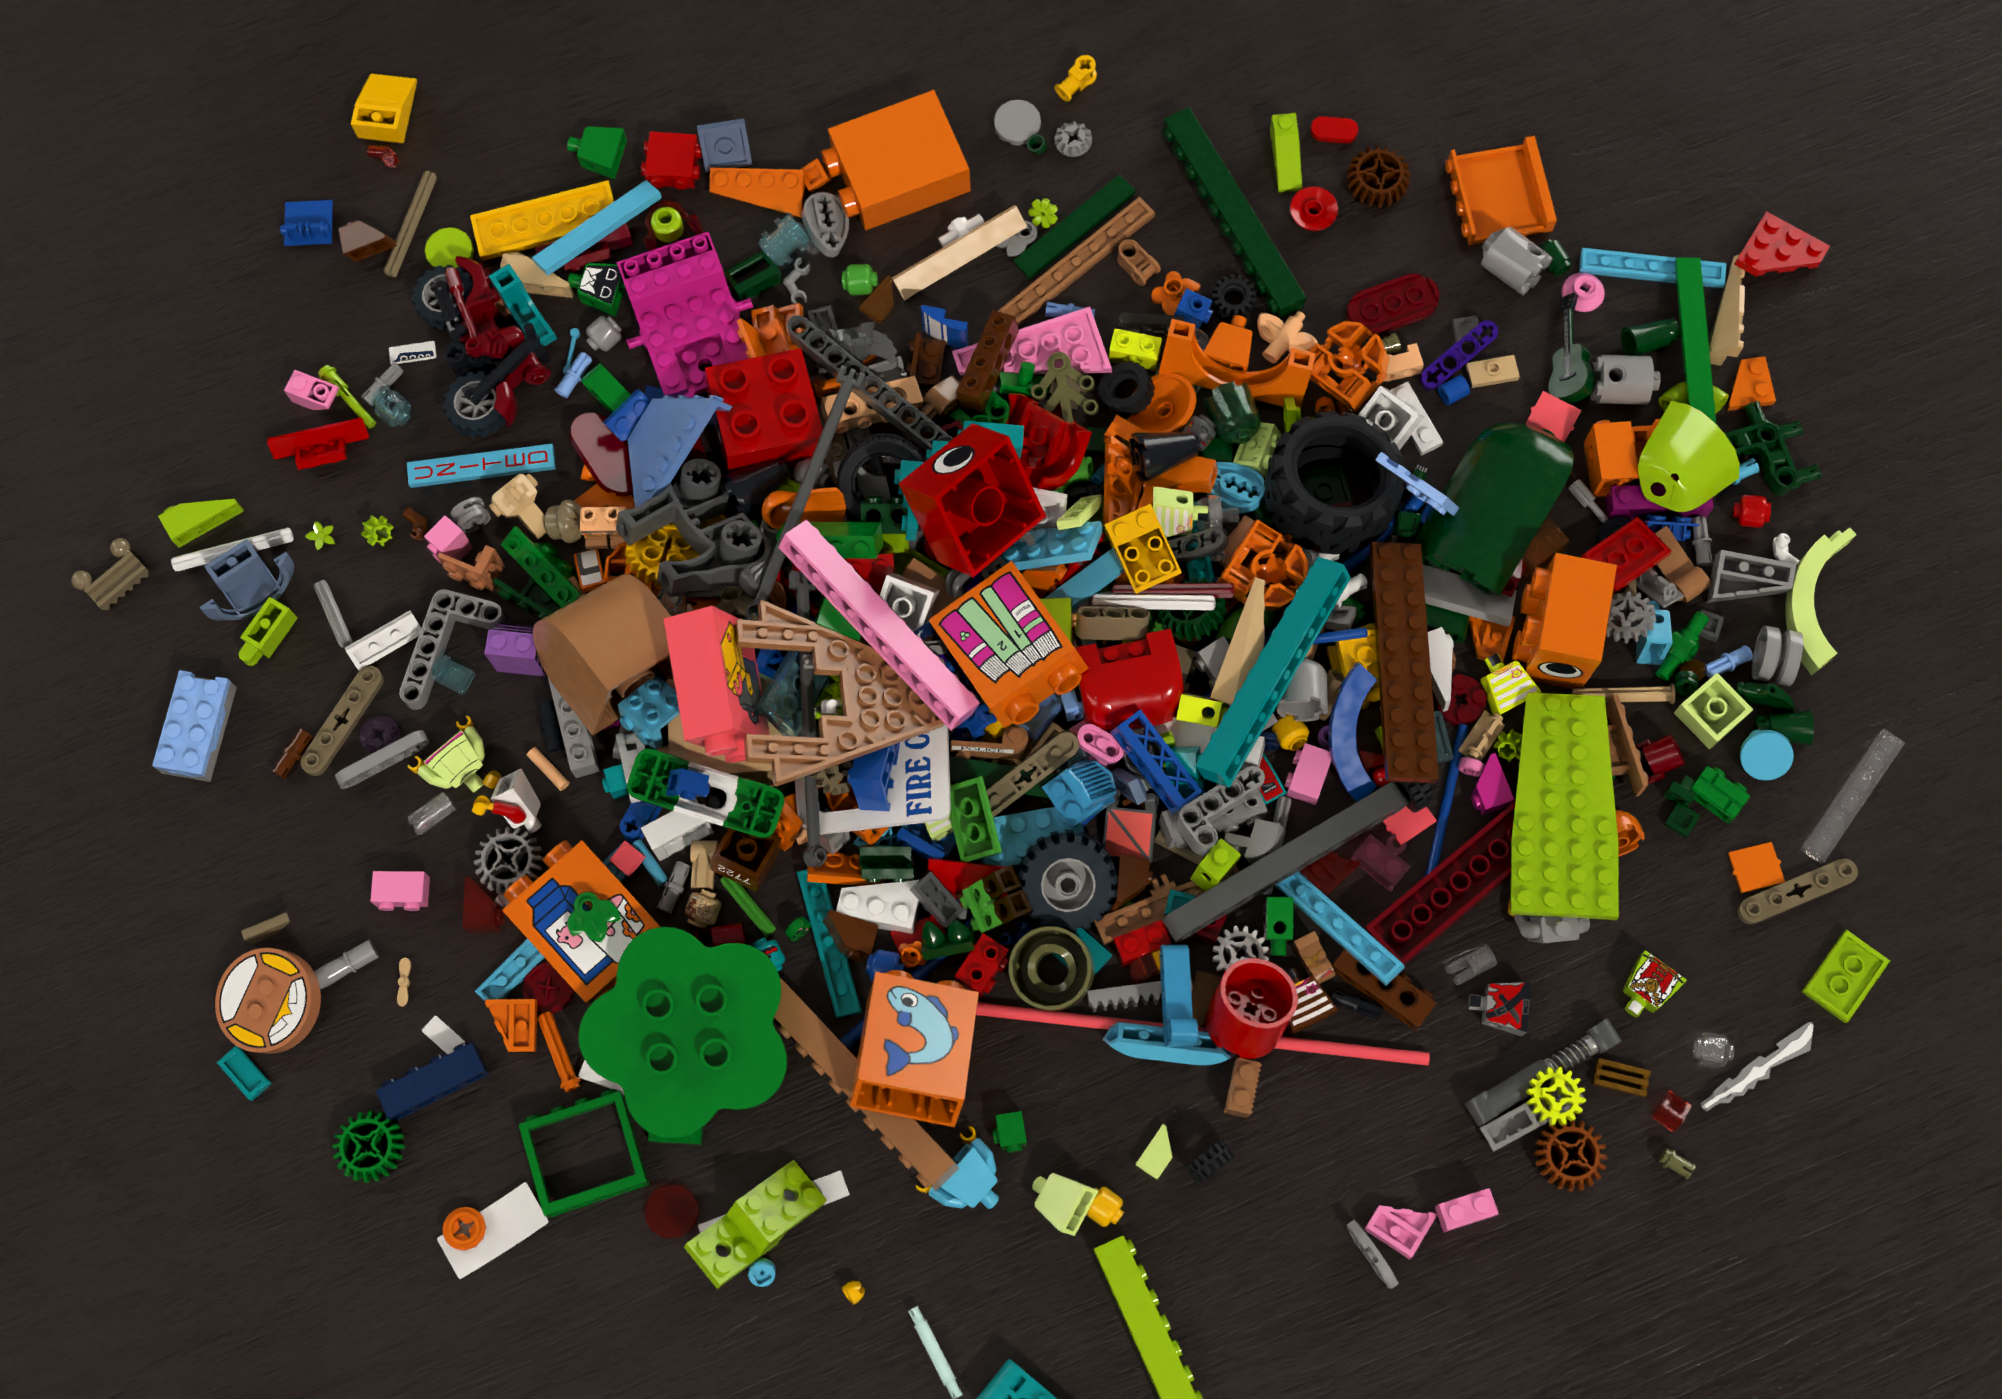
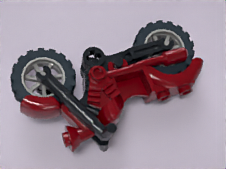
M456 256L455 262L459 267L454 268L453 265H446V267L437 266L432 271H426L425 276H420L417 280V286L414 285L413 287L414 296H412V302L423 322H427L432 328L438 327L439 330L447 328L452 340V344L444 351V358L456 375L457 382L455 384L452 383L449 386V392L444 395L445 403H443V408L446 412V417L462 435L466 436L468 434L472 438H477L480 435L486 437L489 436L488 433L497 432L501 425L511 427L518 408L514 389L524 379L525 382L535 385L542 384L551 376V371L544 365H541L540 361L542 360L544 363H547L551 360V356L546 351L544 345H540V338L532 323L524 325L527 338L519 327L508 326L500 329L496 325L495 320L501 317L496 303L500 301V298L495 288H492L489 278L492 274L490 269H484L482 263H477L470 258ZM431 297L437 298L436 300L430 302ZM438 305H440V310H438V309H433V308L437 307ZM466 366V371L462 372L461 369ZM463 403L470 405V406L464 408L463 410L461 409L462 406H463ZM473 411L472 418L465 417V415Z

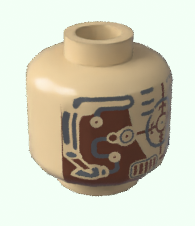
M702 889L701 893L693 892L690 895L684 911V915L688 918V923L704 929L708 925L715 924L722 905L715 898L716 893Z

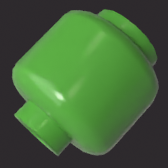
M851 264L847 267L846 271L842 272L843 289L847 290L852 296L870 295L873 291V286H878L877 272H873L869 264Z

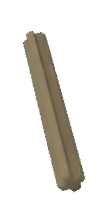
M425 171L422 175L396 238L397 246L392 248L383 271L387 276L395 278L399 272L437 177L433 172Z

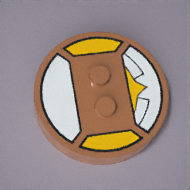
M275 948L254 949L237 958L223 974L215 998L217 1020L225 1036L241 1049L266 1054L280 1053L299 1044L313 1028L321 1004L319 982L311 966L300 956Z

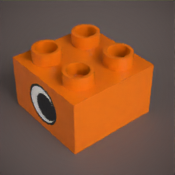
M1555 553L1547 569L1535 568L1531 584H1526L1523 591L1520 613L1527 614L1523 631L1518 630L1512 652V660L1523 662L1524 670L1534 682L1574 689L1583 688L1602 661L1617 565Z

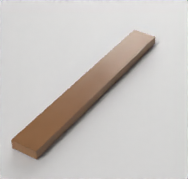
M1138 197L999 309L998 312L1015 316L1017 326L1019 327L1043 308L1047 302L1054 299L1118 247L1122 241L1128 239L1155 217V212Z

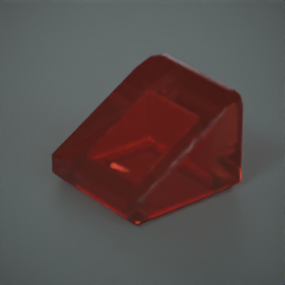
M1358 751L1366 773L1373 772L1384 766V755Z
M1669 1091L1652 1117L1674 1132L1684 1122L1692 1106L1672 1091Z

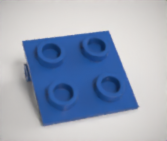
M333 200L285 202V224L280 226L281 235H284V246L332 244Z
M1646 514V519L1640 518L1654 533L1662 529L1664 525L1667 526L1670 531L1672 530V534L1677 541L1690 539L1691 531L1687 529V526H1699V524L1692 522V518L1685 516H1671V520H1666V516Z

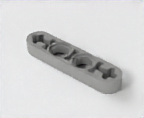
M423 730L415 731L340 770L335 775V778L341 789L350 788L426 748L429 745V740Z

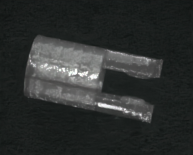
M442 791L427 804L408 817V822L410 825L415 826L414 829L417 835H422L457 809L449 797Z
M1484 945L1448 964L1445 969L1448 973L1453 974L1467 967L1466 970L1455 976L1453 980L1459 986L1496 966L1497 960L1491 949Z

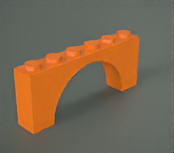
M1176 319L1171 320L1158 375L1176 373L1185 377L1192 385L1284 407V398L1294 397L1296 407L1300 406L1301 408L1316 353L1291 348L1288 356L1272 368L1255 372L1233 370L1216 363L1203 352L1196 339V324Z
M1196 456L1144 482L1143 495L1138 500L1136 510L1149 504L1153 507V487L1191 491L1192 493H1211L1218 474L1216 460ZM1125 572L1115 579L1116 584H1130ZM1181 574L1159 584L1179 583Z

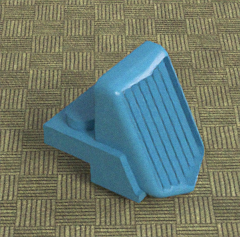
M1085 759L1073 764L1042 787L1072 830L1092 815L1098 814L1116 801L1113 796L1116 795L1117 790L1112 772L1095 760L1088 761Z

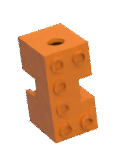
M1655 419L1654 423L1649 426L1636 427L1631 426V421L1610 423L1608 420H1602L1593 424L1584 441L1590 490L1595 497L1606 496L1611 486H1629L1633 479L1639 478L1638 464L1641 453L1661 419ZM1674 473L1671 475L1673 480H1679V476ZM1654 482L1652 485H1663V484H1661V483H1659V482Z

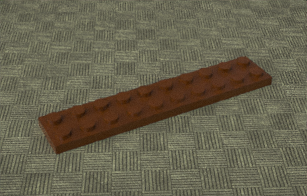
M1372 542L1370 544L1385 781L1437 783L1439 773L1421 544Z

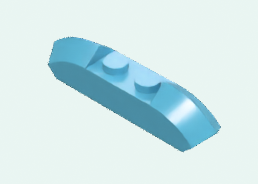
M1118 1022L1110 1027L1103 1038V1041L1118 1052L1141 1059L1192 1065H1212L1236 1056L1223 1047L1220 1049L1212 1041L1208 1032L1198 1031L1197 1043L1193 1046L1165 1047L1163 1027Z

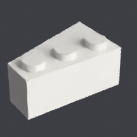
M919 880L842 888L836 912L879 925V929L913 934L921 902L910 889Z

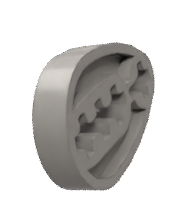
M827 192L815 193L808 197L802 210L804 227L814 245L825 256L836 257L839 255L847 238L849 218H847L839 197ZM823 205L826 206L825 214L829 216L827 219V224L831 227H827V225L824 223L825 215L821 213L823 210Z

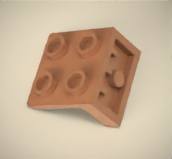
M487 545L476 556L475 567L442 553H439L437 556L442 564V568L448 572L447 575L456 581H461L462 579L469 581L472 587L481 591L484 588L492 591L495 586L493 580L499 578L505 567L496 550Z

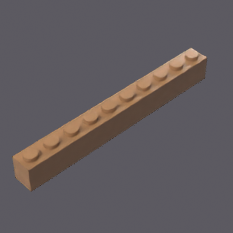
M780 979L781 1001L775 1015V1020L780 1024L777 1029L786 1039L792 1037L797 1042L794 1045L796 1050L804 1058L809 1055L814 1060L811 1066L821 1076L826 1073L831 1078L828 1084L838 1094L843 1091L848 1097L845 1102L850 1106L857 1058L793 990ZM851 1107L855 1113L859 1110V1108ZM860 1109L866 1116L863 1119L866 1125L872 1131L878 1129L883 1134L880 1138L881 1141L890 1150L895 1147L901 1153L898 1159L908 1169L913 1166L919 1174L915 1177L925 1188L931 1185L935 1191L938 1190L959 1169L956 1163L914 1119Z

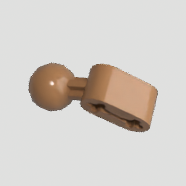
M950 376L933 386L925 395L923 400L927 405L920 412L932 421L937 414L944 417L956 408L961 407L956 394L960 382L954 376ZM907 417L903 422L909 424L914 422L915 419Z

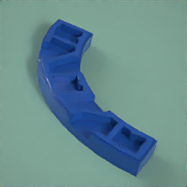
M1358 662L1348 672L1339 688L1340 692L1335 705L1332 707L1329 721V748L1332 762L1335 765L1341 784L1355 802L1370 795L1377 787L1361 763L1356 744L1358 715L1366 695L1377 679Z

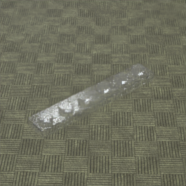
M1884 728L1878 733L1800 848L1801 851L1820 864L1826 861L1905 744L1904 741Z

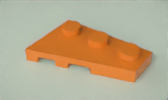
M825 850L827 859L823 865L818 867L807 866V882L855 886L885 883V879L875 883L861 879L858 854L848 856L837 851L832 855Z

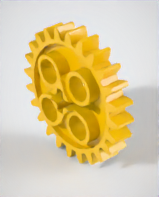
M667 524L630 546L626 544L625 556H627L626 564H631L630 571H637V578L645 576V583L653 580L655 587L659 585L657 581L659 564L662 563L669 540H672L666 561H685L700 555L685 541L675 524L672 526Z

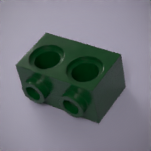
M880 496L866 497V500L861 501V522H881L882 534H906V531L901 530L902 520H896L892 516V512L895 509H902L907 515V508H903V496L891 497V500H881ZM870 509H877L881 513V517L878 520H871L868 518L867 512Z

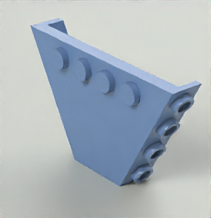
M664 395L663 399L651 400L628 437L635 508L644 504L648 499L658 496L668 487L714 412L731 410L732 406L723 403V398L709 395V398L694 395L693 398L682 395L674 398Z

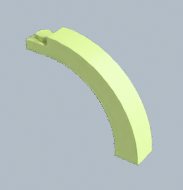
M1848 528L1843 533L1838 530L1829 539L1824 534L1815 542L1797 565L1793 588L1786 593L1785 618L1787 630L1802 633L1803 652L1801 662L1811 675L1837 654L1823 635L1817 621L1814 607L1815 585L1826 561L1849 544L1856 536V533L1851 528Z

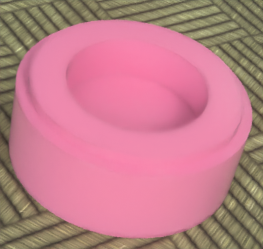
M1469 757L1460 758L1458 769L1462 773L1475 777L1480 776L1485 767L1481 761Z

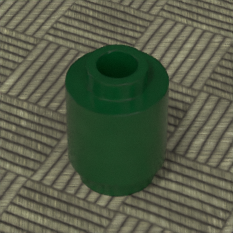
M1549 239L1539 246L1553 258L1547 267L1550 273L1560 276L1571 268V259L1558 240L1552 241Z

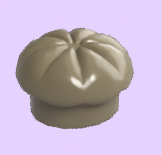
M567 499L562 501L560 505L548 508L545 515V528L550 538L553 540L562 539L569 544L580 540L582 537L580 532L581 506L578 503Z

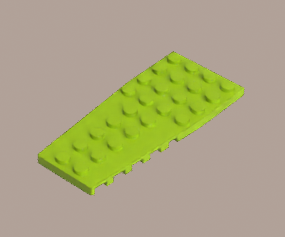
M1527 693L1511 837L1510 914L1618 920V833L1605 697L1598 695Z

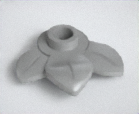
M1025 221L1027 228L996 246L1007 248L1008 257L1022 254L1027 244H1031L1037 238V228L1034 224ZM1023 232L1029 233L1028 236H1022L1021 234Z

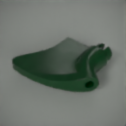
M1749 681L1748 683L1738 682L1736 692L1739 695H1744L1746 702L1764 705L1786 714L1794 713L1795 705L1793 700L1777 685Z

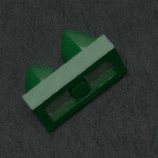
M953 920L948 927V932L942 933L936 925L926 921L922 930V955L924 961L975 950L976 935L973 927L967 928L963 923Z

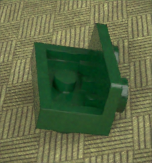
M861 845L859 847V872L861 879L873 883L880 882L881 879H891L893 882H905L907 879H913L914 869L911 863L910 845Z

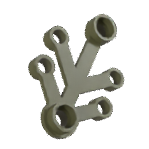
M1063 352L1053 353L1047 361L1049 371L1039 384L1032 387V396L1036 400L1044 399L1047 394L1046 390L1056 378L1058 387L1043 409L1052 413L1060 402L1063 420L1074 422L1070 402L1072 400L1081 406L1086 414H1096L1099 409L1097 402L1092 399L1088 400L1069 387L1066 376L1078 382L1084 391H1091L1094 388L1093 378L1088 375L1084 376L1072 368L1071 360L1067 354ZM1057 360L1063 361V366L1061 368L1055 367V362ZM1089 379L1091 381V385L1089 387H1083L1082 384L1084 380ZM1036 389H1043V394L1041 396H1036ZM1088 404H1095V409L1087 411L1086 407Z

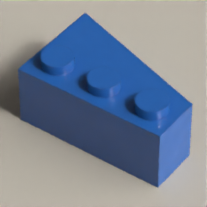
M900 742L854 759L853 767L848 770L847 779L848 783L852 785L860 810L890 811L891 804L888 803L887 793L888 788L893 789L894 780L889 779L892 766H897Z

